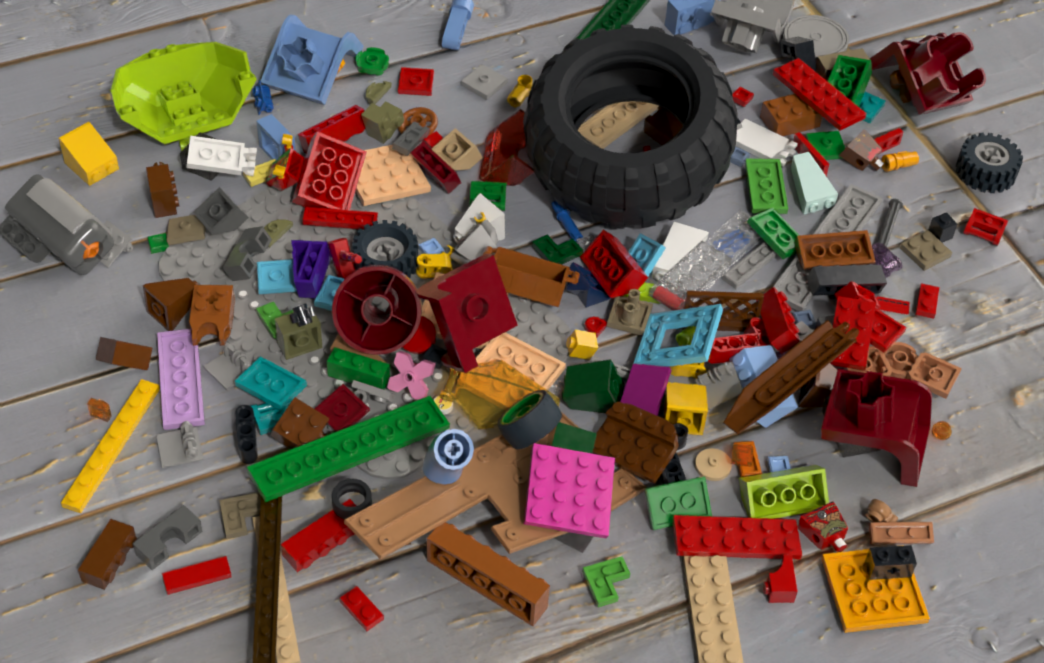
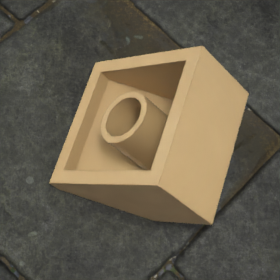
M456 128L432 148L455 171L471 169L483 158L476 145Z

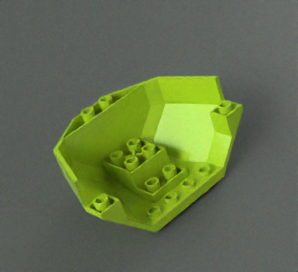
M218 42L169 44L163 49H152L148 53L117 68L111 93L116 112L122 120L163 144H167L231 125L257 79L250 71L246 51Z

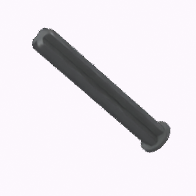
M896 198L889 201L890 208L875 250L877 255L883 256L885 254L898 212L903 207L902 201Z

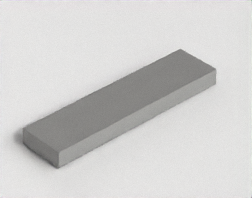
M763 242L723 274L722 280L737 289L778 256V254L766 242Z

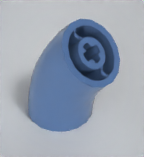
M450 429L441 432L433 439L427 449L422 469L429 480L445 485L452 484L460 478L464 466L470 462L474 452L473 442L469 435L462 430Z

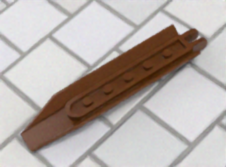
M828 320L825 321L743 388L723 424L736 434L751 426L775 409L857 341L856 337L859 334V330L853 328L848 331L850 324L846 321L837 328H833Z

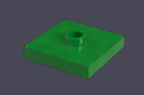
M839 131L806 133L805 138L825 160L843 159L839 155L846 147Z

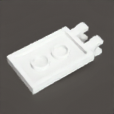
M744 119L741 122L742 128L737 130L736 146L761 159H780L781 166L784 167L787 163L785 158L788 155L793 157L796 154L794 149L798 143L789 142V139L750 120Z
M191 136L186 168L241 175L243 171L246 175L254 176L257 148H245V143Z

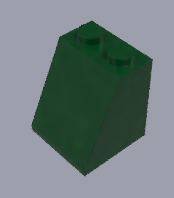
M611 359L567 366L566 375L563 378L564 390H562V399L567 403L569 409L606 413L613 407L614 403L621 402L624 382Z
M559 422L549 433L547 446L592 454L597 433Z

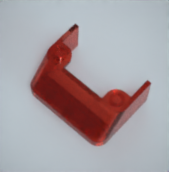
M521 108L496 126L486 136L479 179L482 182L507 183L506 186H516L534 173V169L518 158V151L526 147L523 124L525 111Z

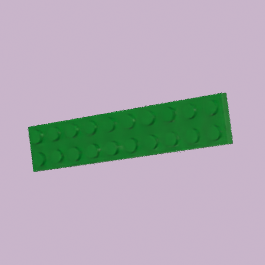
M427 396L247 467V473L266 503L450 428V423L432 397Z

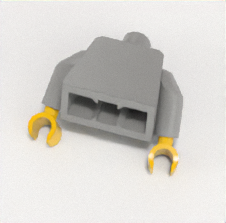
M480 212L483 217L480 220L474 216L477 225L455 248L446 245L450 248V252L447 254L461 266L482 256L487 246L498 248L496 246L498 243L496 230L486 220L483 212Z

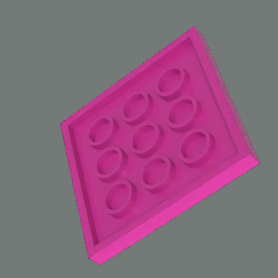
M534 443L531 451L524 524L607 539L610 526L615 458Z

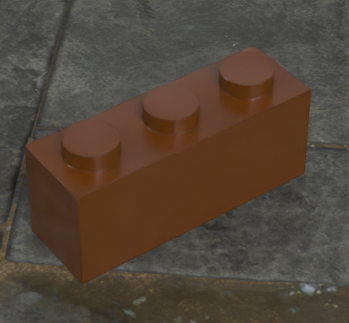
M113 519L109 520L78 569L81 582L103 590L106 589L107 585L114 580L119 566L124 564L128 551L134 547L133 543L137 540L133 526Z

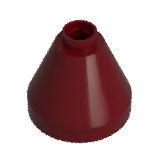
M385 265L365 266L348 275L337 289L332 305L334 325L342 339L358 351L373 355L391 353L406 345L416 333L422 315L421 298L417 296V288L403 272ZM378 296L386 299L389 303L387 309L383 310L373 305L374 297Z

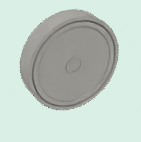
M804 15L791 20L785 27L783 39L799 36L813 40L815 63L818 56L847 51L849 44V35L841 24L819 15Z

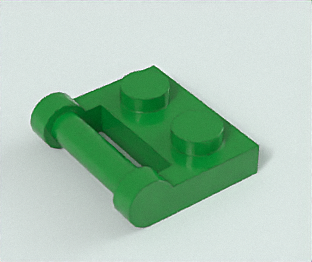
M471 181L469 207L481 193L488 200H500V202H490L501 211H505L507 183Z

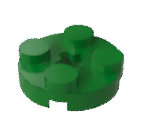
M375 47L367 48V51L364 52L361 50L356 55L358 72L375 74L377 76L382 75L389 66L388 54L386 55L384 50Z

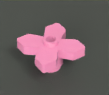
M403 351L397 352L394 364L400 373L390 377L387 388L399 392L408 386L412 398L420 400L427 397L429 389L423 380L433 375L435 363L428 360L414 363L410 354Z

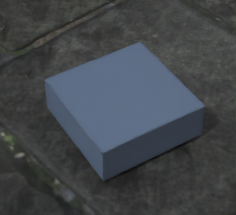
M735 147L730 162L742 167L745 164L746 158L749 159L750 153Z
M811 310L792 313L795 318V325L802 321L811 329L815 328L816 321Z

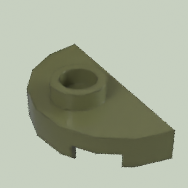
M383 81V83L375 84L374 82L366 89L367 102L369 104H376L392 87V83Z
M278 219L271 221L264 227L272 239L268 246L269 248L293 227L292 221Z

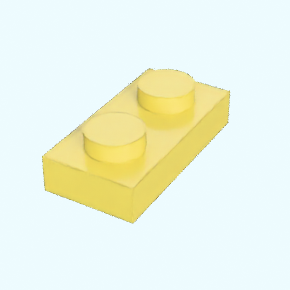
M273 159L255 166L254 176L246 175L243 172V176L249 185L253 187L266 182L271 166L276 160Z

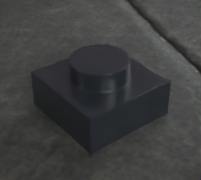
M432 344L423 355L422 361H431L435 363V368L440 369L443 365L441 358L447 353V350Z

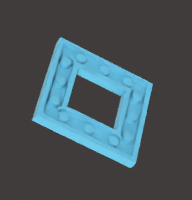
M721 304L650 314L634 364L669 367L708 362L723 312ZM696 326L691 345L660 349L667 329Z

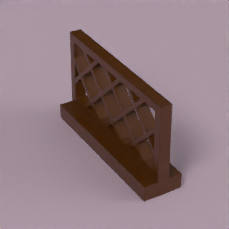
M687 291L684 309L699 307L704 303L708 306L725 304L727 307L723 309L717 331L744 332L752 318H759L764 294ZM690 298H700V300L693 302ZM713 298H718V299H719L718 301H716V302H714V303L710 301V300L713 299ZM731 299H737V300H738V301H736V302L733 303V304H732L731 302H729V300H731ZM750 300H758L753 304H750L748 302ZM742 304H744V305L746 306V308H744V309H742V310H739V309L737 308V307L741 306Z

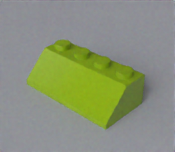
M818 465L739 478L741 499L749 518L776 519L808 513L829 503L825 468Z

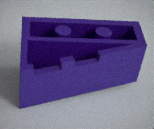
M291 240L294 283L300 298H316L320 292L331 260L328 244L326 241Z

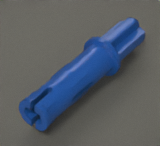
M556 200L553 201L551 204L556 213L557 220L561 221L571 239H574L577 244L580 243L584 237L571 219L569 210L561 207Z

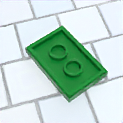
M773 208L748 219L747 223L782 259L796 254L794 241L800 235Z
M705 476L644 488L652 530L673 526L672 519L674 515L712 517Z

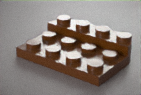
M616 402L606 412L607 418L597 431L592 454L615 458V466L655 484L679 447L676 429L666 419L632 404Z

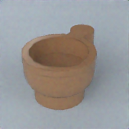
M878 499L871 500L867 508L868 512L866 513L868 520L873 523L882 521L897 522L898 517L892 513L886 503Z

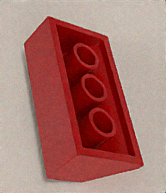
M604 229L580 256L611 298L629 294L631 289L638 290L649 278L619 239Z

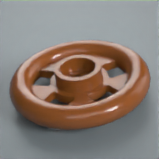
M425 107L412 108L403 113L405 120L398 127V130L402 135L406 130L405 127L410 126L414 121L422 127L426 126V122H431L430 126H426L430 128V135L437 128L438 117L431 109Z

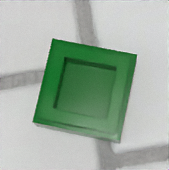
M166 233L148 236L151 254L164 252L169 247Z

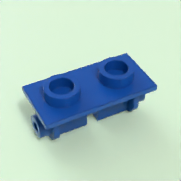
M258 80L257 85L253 87L252 95L255 97V107H257L258 115H260L261 111L272 112L274 106L270 88L267 85H261V80Z

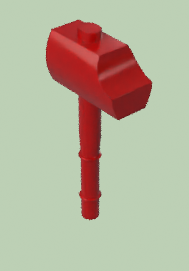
M339 238L328 242L337 277L345 279L355 271L354 263L362 262V257L350 252L347 238Z

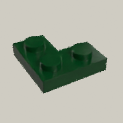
M547 234L532 241V247L544 260L561 265L583 254V249L574 239L557 245Z

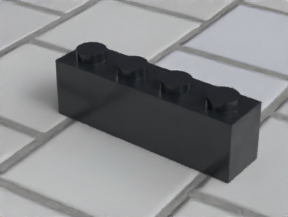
M853 264L849 266L818 265L814 266L807 276L813 296L835 295V293L851 281L874 294L881 293L887 284L881 265Z

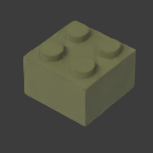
M294 313L275 318L277 342L286 360L323 348L321 323L317 315L311 317L312 323L301 327L298 326V323L292 324L289 315Z

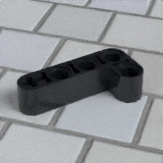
M675 423L673 425L678 435L679 447L677 450L686 446L689 431L686 425ZM677 453L674 454L660 475L663 484L686 480Z

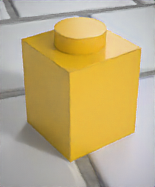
M575 329L566 341L569 356L590 360L598 350L596 333Z

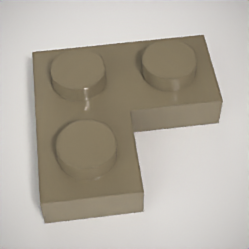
M258 492L219 500L226 539L248 535L245 518L260 515L261 494Z

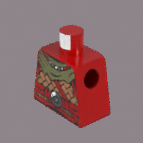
M834 501L800 517L798 529L818 549L823 550L832 546L837 553L846 549L847 544L843 539L848 531V526Z

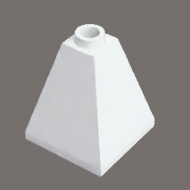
M480 193L455 227V234L453 235L455 242L458 244L477 225L474 216L478 220L483 218L480 212L484 213L486 220L495 228L498 241L505 238V214Z

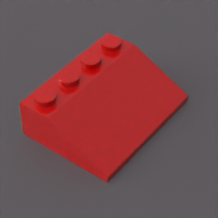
M317 132L311 138L292 202L303 207L350 210L367 151Z

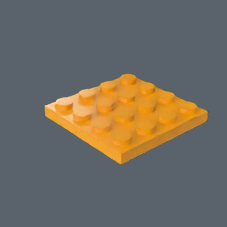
M869 549L822 555L821 559L844 633L929 622L930 617L914 572L912 577L869 580L865 565Z

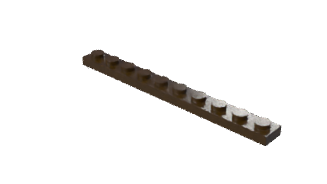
M261 496L252 663H276L283 496L266 503Z

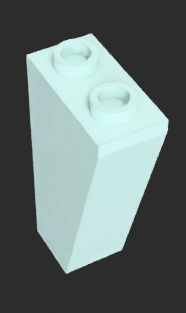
M809 152L794 155L791 172L802 213L808 214L834 207L838 193Z

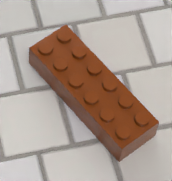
M445 522L436 527L427 537V561L521 620L534 626L547 610L550 585L544 579L530 574L526 568L519 567L506 556L497 554L491 547L483 545L476 541L473 536L459 531L453 524Z

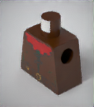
M865 129L839 155L861 171H864L868 165L878 171L884 164L877 158L882 148Z

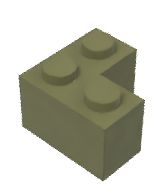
M386 101L381 107L371 103L362 114L368 136L383 144L393 136V133L405 120L402 110Z

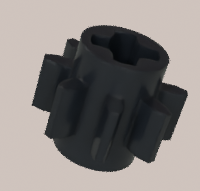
M307 304L292 308L294 314L289 315L292 324L298 323L299 327L312 323L311 317L316 316L313 307L308 308Z

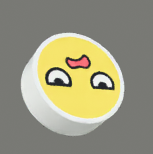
M438 395L435 397L434 402L444 415L452 411L453 399L450 396Z

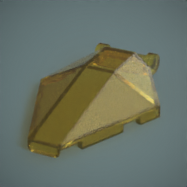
M503 360L479 363L478 367L467 373L450 368L451 372L445 388L441 390L439 395L442 400L456 403L478 430L494 428V425H497L499 418L508 408L521 398L537 390H545L558 407L560 399ZM458 373H460L461 375L456 385L455 393H452V389L457 379Z

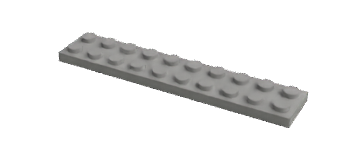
M851 184L813 234L862 231L881 205L883 198ZM798 256L795 257L773 287L786 295L788 299L786 302L791 308L803 311L813 298L807 279L812 269L803 270Z

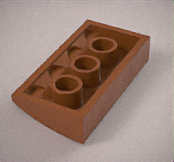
M868 230L800 235L794 241L795 250L803 270L812 269L818 265L849 266L853 264L867 265L876 263Z

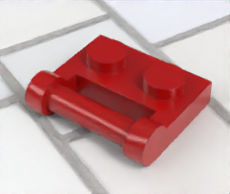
M974 208L963 234L977 236L998 246L1009 220ZM976 228H979V229L988 231V232H990V233L996 234V236H995V235H992V234H989V233H987V232L978 230V229H976Z

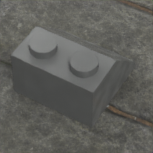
M220 187L193 212L212 235L235 231L249 218Z

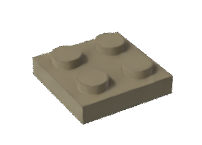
M929 230L901 243L900 249L923 271L945 261L952 255V251Z

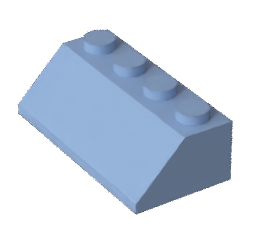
M768 345L744 348L729 358V360L733 362L741 386L744 388L774 364L778 358L773 347ZM793 394L756 422L767 428L798 408Z

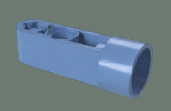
M452 0L449 10L450 16L442 39V48L459 50L467 22L470 20L474 9L472 0Z

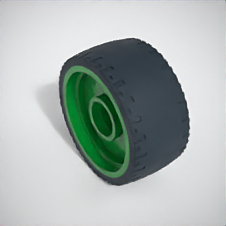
M537 390L521 398L508 408L499 418L497 426L507 442L514 449L520 450L533 445L549 434L560 422L562 413L555 401L545 390Z

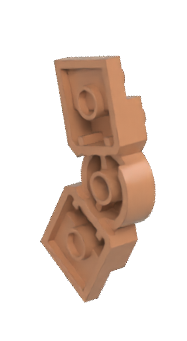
M895 342L885 353L874 346H870L865 371L843 367L844 370L863 373L872 371L883 373V376L915 380L927 386L931 393L945 399L948 397L962 368L926 352L920 353L917 356L916 350L912 346L902 342Z

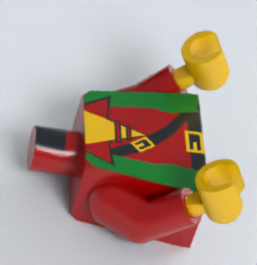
M283 134L281 144L285 145V153L273 162L269 177L266 178V184L269 187L274 186L280 191L299 182L304 157L293 149V136L289 134Z

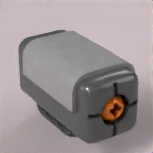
M39 174L33 175L5 205L9 216L0 224V234L35 263L41 262L50 252H53L76 273L87 275L114 246L111 231L96 216L51 179L43 178Z

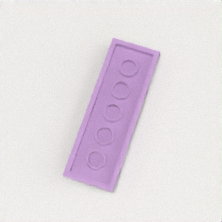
M191 329L157 333L164 430L180 428L185 421H189L193 426L205 425L199 346L192 343Z

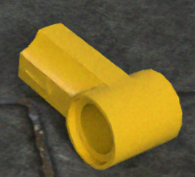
M521 75L518 77L516 86L507 97V102L512 107L517 108L521 106L526 97L529 96L532 87L531 76Z

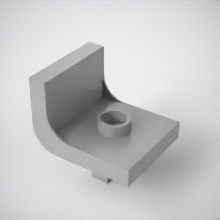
M715 0L711 13L717 26L721 27L725 19L728 20L722 38L723 44L742 52L757 54L764 31L773 33L775 43L779 44L781 42L780 40H782L795 0H726V2Z

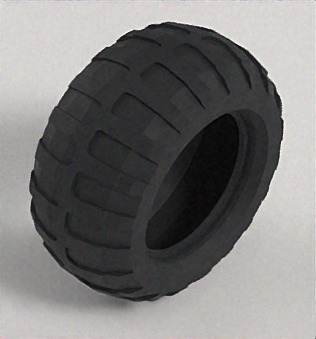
M627 24L621 25V29L609 31L602 28L593 31L588 38L583 40L577 38L568 43L562 53L555 54L545 63L541 75L537 80H534L528 96L523 120L526 152L533 165L536 177L544 189L549 190L556 202L564 209L579 213L581 219L588 222L597 223L599 221L609 223L613 228L624 229L625 225H641L642 228L656 226V222L666 219L672 221L684 216L689 208L702 204L711 194L713 187L721 182L729 168L730 159L736 147L738 113L732 98L731 87L724 72H720L710 54L702 48L694 47L692 41L680 34L671 36L666 34L662 28L650 26L649 29L634 28L633 25ZM629 101L658 105L672 113L683 126L667 143L655 149L639 153H617L602 149L589 142L578 131L581 124L598 109L614 103Z

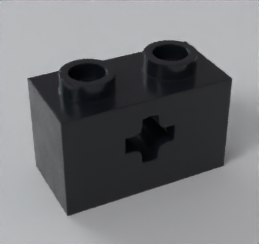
M912 545L870 548L865 559L869 580L912 577L917 565Z

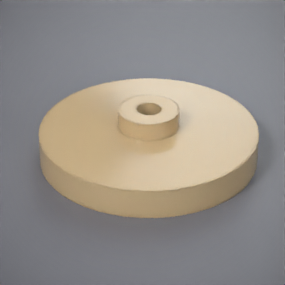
M709 448L697 455L695 468L698 474L705 476L707 480L720 481L730 474L732 461L722 450Z

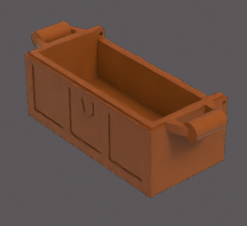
M487 246L483 255L495 253L494 258L507 293L555 307L560 305L566 282L577 284L579 280V272L571 271L568 266L503 247L496 249Z

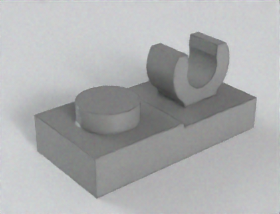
M353 380L351 386L357 390L354 392L357 397L363 394L362 401L365 404L369 400L368 394L374 396L375 401L384 404L386 401L393 402L395 396L389 391Z

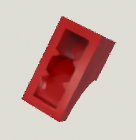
M853 281L835 293L837 300L838 296L853 299L861 298L862 300L877 302L876 308L880 307L873 292Z
M783 555L780 569L774 573H769L767 581H764L763 591L768 596V603L795 602L798 590L792 555Z

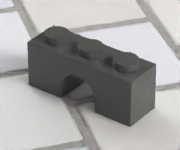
M263 226L245 229L223 266L224 271L232 281L250 279L254 273L257 264L252 257L256 254L264 253L272 240Z
M185 505L174 510L169 517L157 523L145 535L137 538L133 543L136 556L151 570H154L169 558L167 546L164 544L167 540L178 538L187 544L203 532L200 519Z

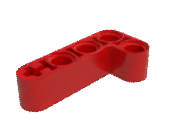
M757 317L752 318L742 335L714 338L708 362L712 364L730 362L729 358L744 348L773 346L769 341L763 320Z

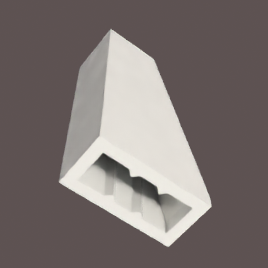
M674 222L663 244L666 249L653 268L652 279L669 284L706 247L709 232Z

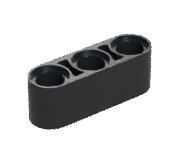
M241 405L235 411L239 456L243 463L252 464L258 459L254 411L249 405Z

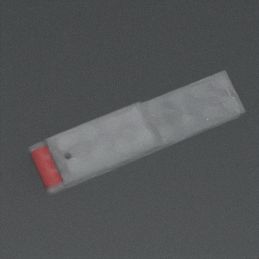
M740 209L705 242L702 240L664 274L658 280V283L651 288L649 296L672 311L684 309L687 291L708 290L762 238L747 223L748 219L752 216ZM690 298V299H691L693 302H695L698 298Z

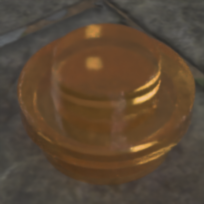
M944 421L934 424L931 430L932 435L939 440H947L952 434L951 426Z

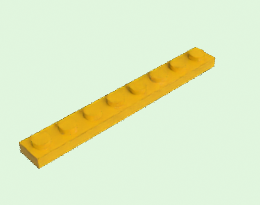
M143 379L140 380L61 502L63 508L82 513L160 391L159 384Z

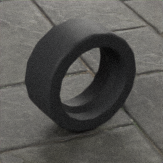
M345 479L333 488L331 494L332 507L336 515L342 519H347L372 505L371 489L362 480ZM349 492L360 493L365 499L362 504L355 507H347L339 502L340 497Z

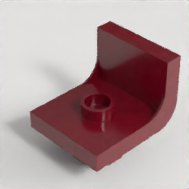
M484 254L422 285L416 291L419 298L430 302L446 346L447 353L441 358L442 364L454 370L467 373L478 367L473 349L518 326L494 255Z
M838 369L821 428V439L886 450L895 455L901 462V485L917 487L931 427L932 393L927 386L915 380L883 376V373L872 371L863 373Z

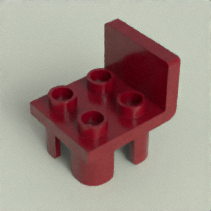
M943 32L935 36L927 35L919 42L907 39L902 42H892L869 58L872 70L899 65V72L904 77L911 95V102L919 115L968 104L973 101L971 93L983 87L986 82V75L982 68H976L965 76L962 73L958 60L974 49L971 39L962 32H955L949 36Z

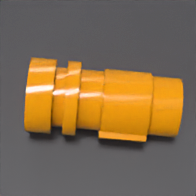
M903 151L897 154L883 155L881 161L884 163L882 169L888 172L917 165L919 163V155L916 151Z

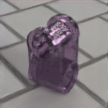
M874 243L872 245L876 262L872 265H881L885 278L889 277L892 272L902 269L903 265L899 257L895 256L884 244Z

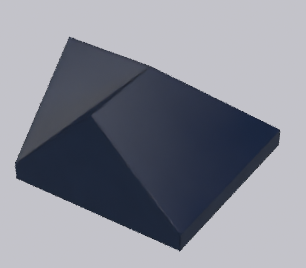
M574 262L570 265V270L579 272L580 276L577 284L568 282L567 291L576 294L586 308L611 298L589 269Z

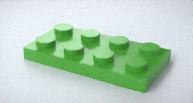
M746 158L745 169L752 213H761L773 208L778 214H787L788 203L780 159Z

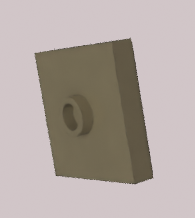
M196 215L169 219L168 245L205 239L206 227Z

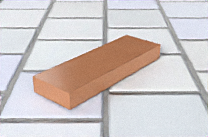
M932 522L869 523L870 545L934 543Z

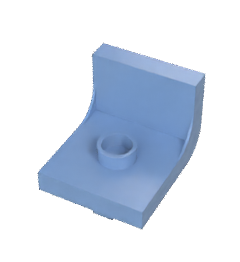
M291 14L287 16L282 24L261 83L269 88L325 105L344 55L356 57L357 53L363 50L364 46L352 32H347L342 38L307 28L296 15Z

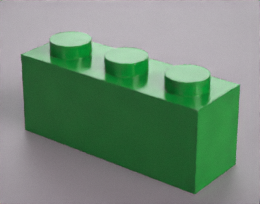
M334 347L327 360L328 376L351 384L355 380L385 390L390 379V364Z

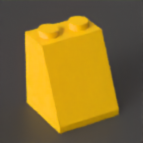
M90 122L59 137L65 164L89 186L119 170L117 156Z
M668 382L664 394L663 419L668 420L672 424L681 423L686 425L689 431L688 434L703 435L708 413L706 386Z

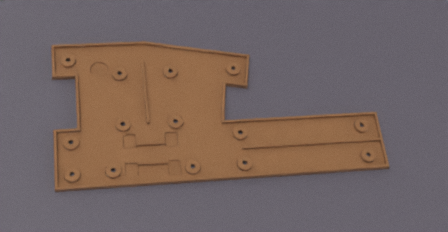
M562 413L561 423L578 427ZM502 434L474 449L472 459L464 466L460 478L454 483L438 484L424 476L344 521L380 560L487 498L506 521L492 526L491 530L508 554L569 533L524 524L533 445L520 450L514 449ZM549 434L537 441L536 444L547 445ZM622 468L616 471L613 476L611 511L644 492V488H647L633 474Z

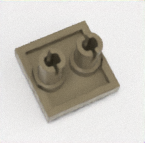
M631 289L628 297L618 296L615 298L607 321V327L643 336L653 304L640 301V291Z

